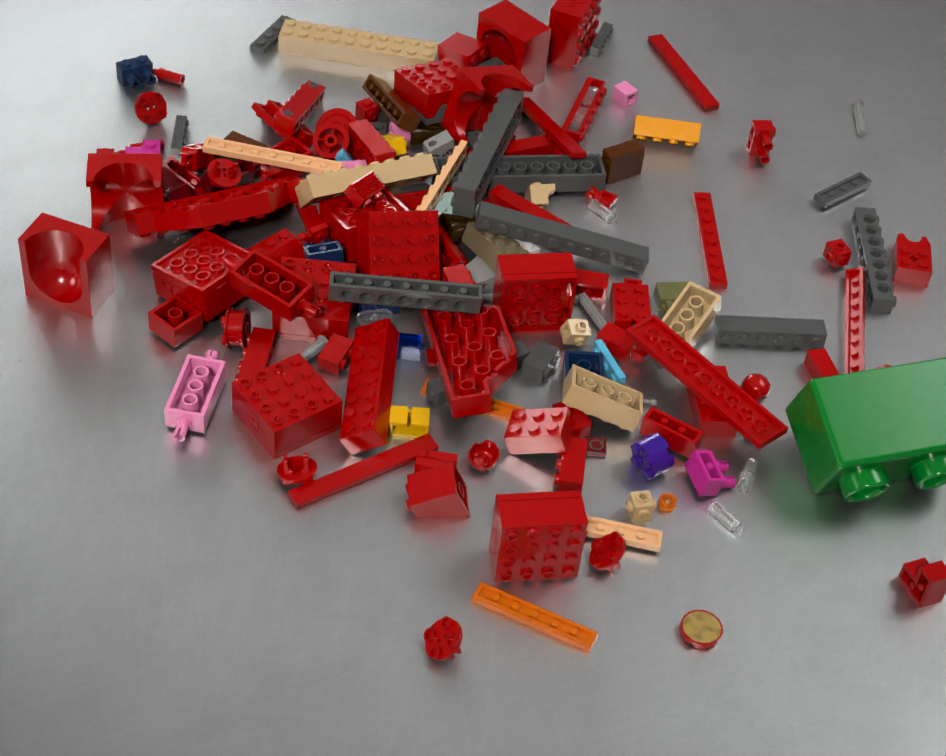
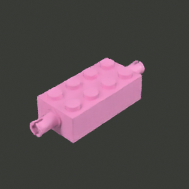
M208 350L205 357L189 354L186 357L164 409L165 426L175 428L172 437L176 441H178L180 435V442L184 441L188 430L205 433L226 380V361L217 360L219 354L215 350H213L211 356L212 350Z

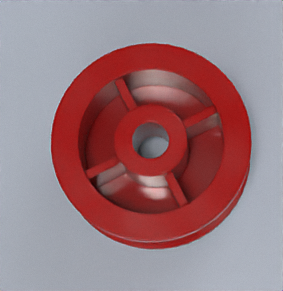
M335 123L322 125L313 135L312 143L317 156L335 161L338 151L342 148L350 154L351 140L348 132L341 125Z
M228 307L225 316L221 318V326L224 327L222 345H225L227 349H231L232 346H241L244 349V347L248 346L247 336L251 334L249 308L234 310L233 307Z

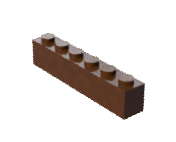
M369 74L362 88L396 126L413 133L419 126L421 118L386 81Z

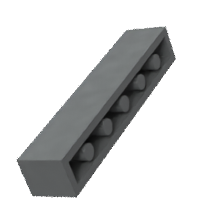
M716 315L713 325L715 343L823 348L827 338L825 322L819 319Z

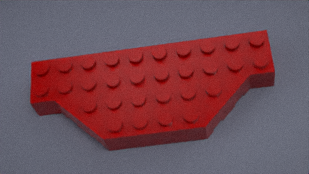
M285 176L124 211L127 230L135 236L145 238L150 237L151 233L157 232V234H164L173 230L186 232L195 228L209 230L218 224L221 226L231 225V221L245 222L248 221L249 217L263 218L265 214L275 212V210L284 207L288 203H299L295 187L300 184L303 178Z
M482 301L479 314L419 309L452 418H463L492 412L491 396L517 371V351L500 307L496 305L490 307Z

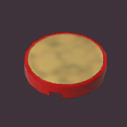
M705 610L688 612L683 616L679 626L680 635L687 644H693V647L698 649L715 647L723 634V626L719 618Z

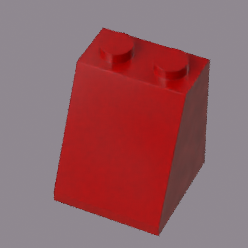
M456 32L438 45V61L450 58L461 67H474L487 58L488 55L486 42Z
M454 462L407 475L408 484H405L409 499L406 500L408 510L412 511L417 519L470 517L467 485Z

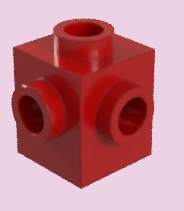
M842 239L826 242L823 256L832 268L848 265L852 254L851 249Z

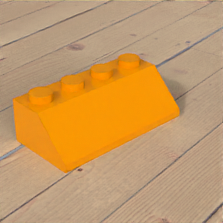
M636 115L633 124V137L640 141L652 139V142L656 143L669 141L668 144L671 145L684 143L686 147H694V145L699 143L701 124Z

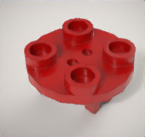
M145 91L136 99L134 105L135 114L141 122L149 125L157 124L167 116V104L160 93Z
M224 158L215 159L210 162L207 168L210 184L214 187L234 188L241 181L242 173L238 163Z
M304 453V456L289 458L287 454L283 455L284 460L278 464L276 469L278 478L281 479L283 485L309 484L314 481V476L318 470L317 464L312 458L308 457V453Z
M612 532L600 539H595L591 543L590 564L600 571L609 570L614 572V567L621 569L619 560L625 552V540L617 532Z
M445 616L425 630L423 635L425 650L432 659L445 661L449 658H455V653H462L460 648L463 637L462 628L457 621Z

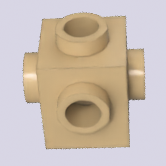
M567 319L560 327L564 344L581 346L591 337V329L588 321L585 319Z
M650 490L630 492L625 507L631 523L651 522L653 512L656 510V500L652 498Z

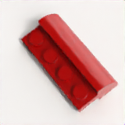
M268 100L266 105L254 102L251 108L256 112V116L263 119L266 125L273 128L275 123L273 122V117L283 105L280 102ZM302 124L292 136L308 148L313 145L314 133L305 124ZM278 130L274 131L277 135L284 138V140L291 137L290 135L282 133Z

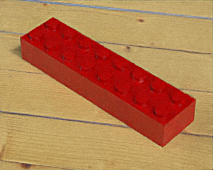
M389 318L355 328L340 441L351 455L387 445L399 332Z

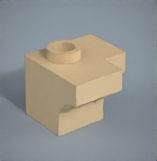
M532 183L525 192V199L542 209H546L549 204L548 197L552 196L556 190L555 184Z

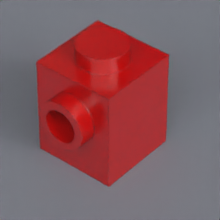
M370 97L356 102L355 118L358 121L367 119L369 122H378L379 106Z

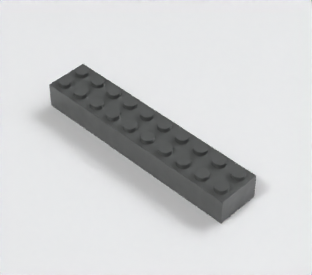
M505 88L503 93L499 94L497 103H494L492 113H489L488 122L484 123L483 132L480 131L478 135V142H474L473 151L469 152L468 160L464 162L462 172L458 174L457 182L453 183L452 192L454 196H452L450 206H453L452 214L473 218L521 120L523 92Z
M586 154V158L571 159L568 155H507L502 157L485 193H489L498 184L515 193H525L529 185L535 182L555 184V192L590 191L591 186L597 188L598 191H602L605 187L606 172L601 154ZM449 156L434 157V164L437 170V174L433 176L434 182L436 176L440 175L442 166L447 164ZM468 156L464 158L447 187L453 186V183L457 182L458 174L462 172L463 164L465 161L467 162Z

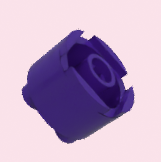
M652 433L631 445L633 455L630 458L631 463L635 468L639 467L642 470L646 480H650L674 466L673 453H668L667 448H669V445L658 433Z

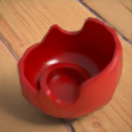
M754 373L745 377L741 388L756 401H759L762 397L766 398L768 396L771 384L763 375Z
M490 440L475 443L468 452L469 463L474 469L479 471L491 470L499 460V448Z

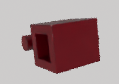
M177 182L164 189L165 202L192 197L188 183Z

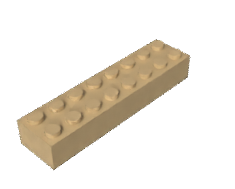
M421 152L415 154L414 157L409 155L402 156L399 160L390 158L385 160L384 163L375 161L368 166H364V164L356 165L353 169L344 167L337 172L328 170L323 172L322 175H317L316 173L306 176V179L301 180L300 184L295 187L300 208L318 205L321 200L345 195L344 191L350 184L371 171H374V174H376L388 190L424 183L437 174L432 154Z

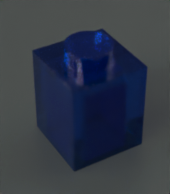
M399 333L397 359L420 361V354H424L425 351L422 335Z

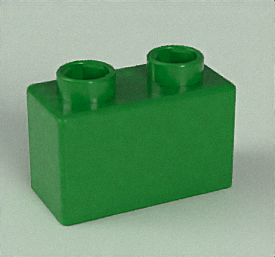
M946 358L811 379L785 409L811 489L816 494L840 490L846 502H859L884 493L890 487L889 481L912 477L917 489H931L946 484Z

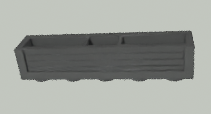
M603 22L590 47V55L599 57L600 53L602 54L608 38L610 39L613 33V24Z
M176 116L171 143L172 156H179V153L182 152V146H186L189 126L187 116Z

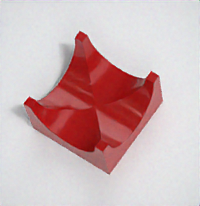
M514 65L460 67L441 125L458 144L461 140L468 142L465 133L470 130H483L484 123L488 122L489 113H492L494 103H497L499 94H502L505 88L515 91L523 89L526 92H532L534 85ZM513 135L511 141L516 139L515 135Z
M88 153L86 187H90L92 229L101 231L107 224L119 219H125L124 211L165 202L162 153ZM164 233V234H157V237H164V236H165V233Z

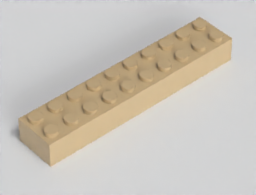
M285 19L278 36L279 53L393 71L402 66H414L417 63L425 64L438 60L439 43L433 41L377 34L370 31H358L356 29L301 22L293 19Z

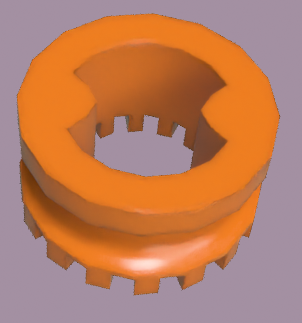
M668 492L661 494L658 501L659 509L663 512H673L677 503L676 496L674 494L671 495L670 492L669 494Z

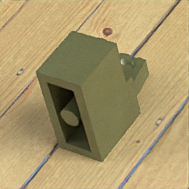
M656 282L653 297L658 313H667L688 282Z

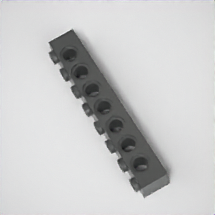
M855 207L851 221L860 267L863 266L865 270V292L869 312L891 314L892 308L896 306L897 299L893 294L894 285L891 284V272L888 270L889 261H886V249L883 247L884 238L881 237L882 228L879 227V216H877L875 208Z
M330 271L328 301L479 314L482 303V285Z

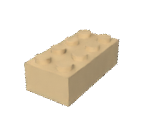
M689 281L661 321L694 348L721 310L722 296Z
M572 365L563 381L562 403L570 408L583 411L587 415L600 418L604 422L617 425L623 430L633 432L643 416V393L577 365Z

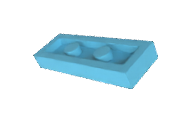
M602 339L595 340L592 352L603 353L605 375L608 379L625 385L626 376Z

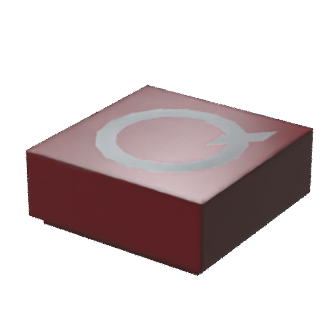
M586 437L588 439L586 456L606 457V438Z

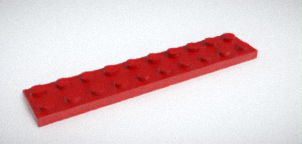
M655 315L626 329V335L759 450L787 433L788 427Z

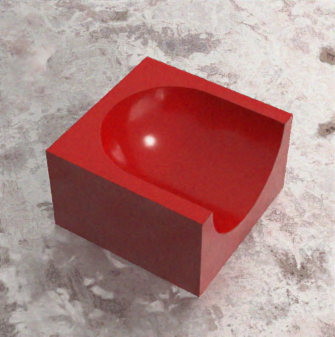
M508 0L495 4L479 12L476 39L486 42L488 50L487 58L480 63L497 57L506 65H514L536 86L544 82L551 28ZM523 89L516 90L519 92H525V90Z
M42 212L18 238L26 296L93 318L115 291L109 234Z

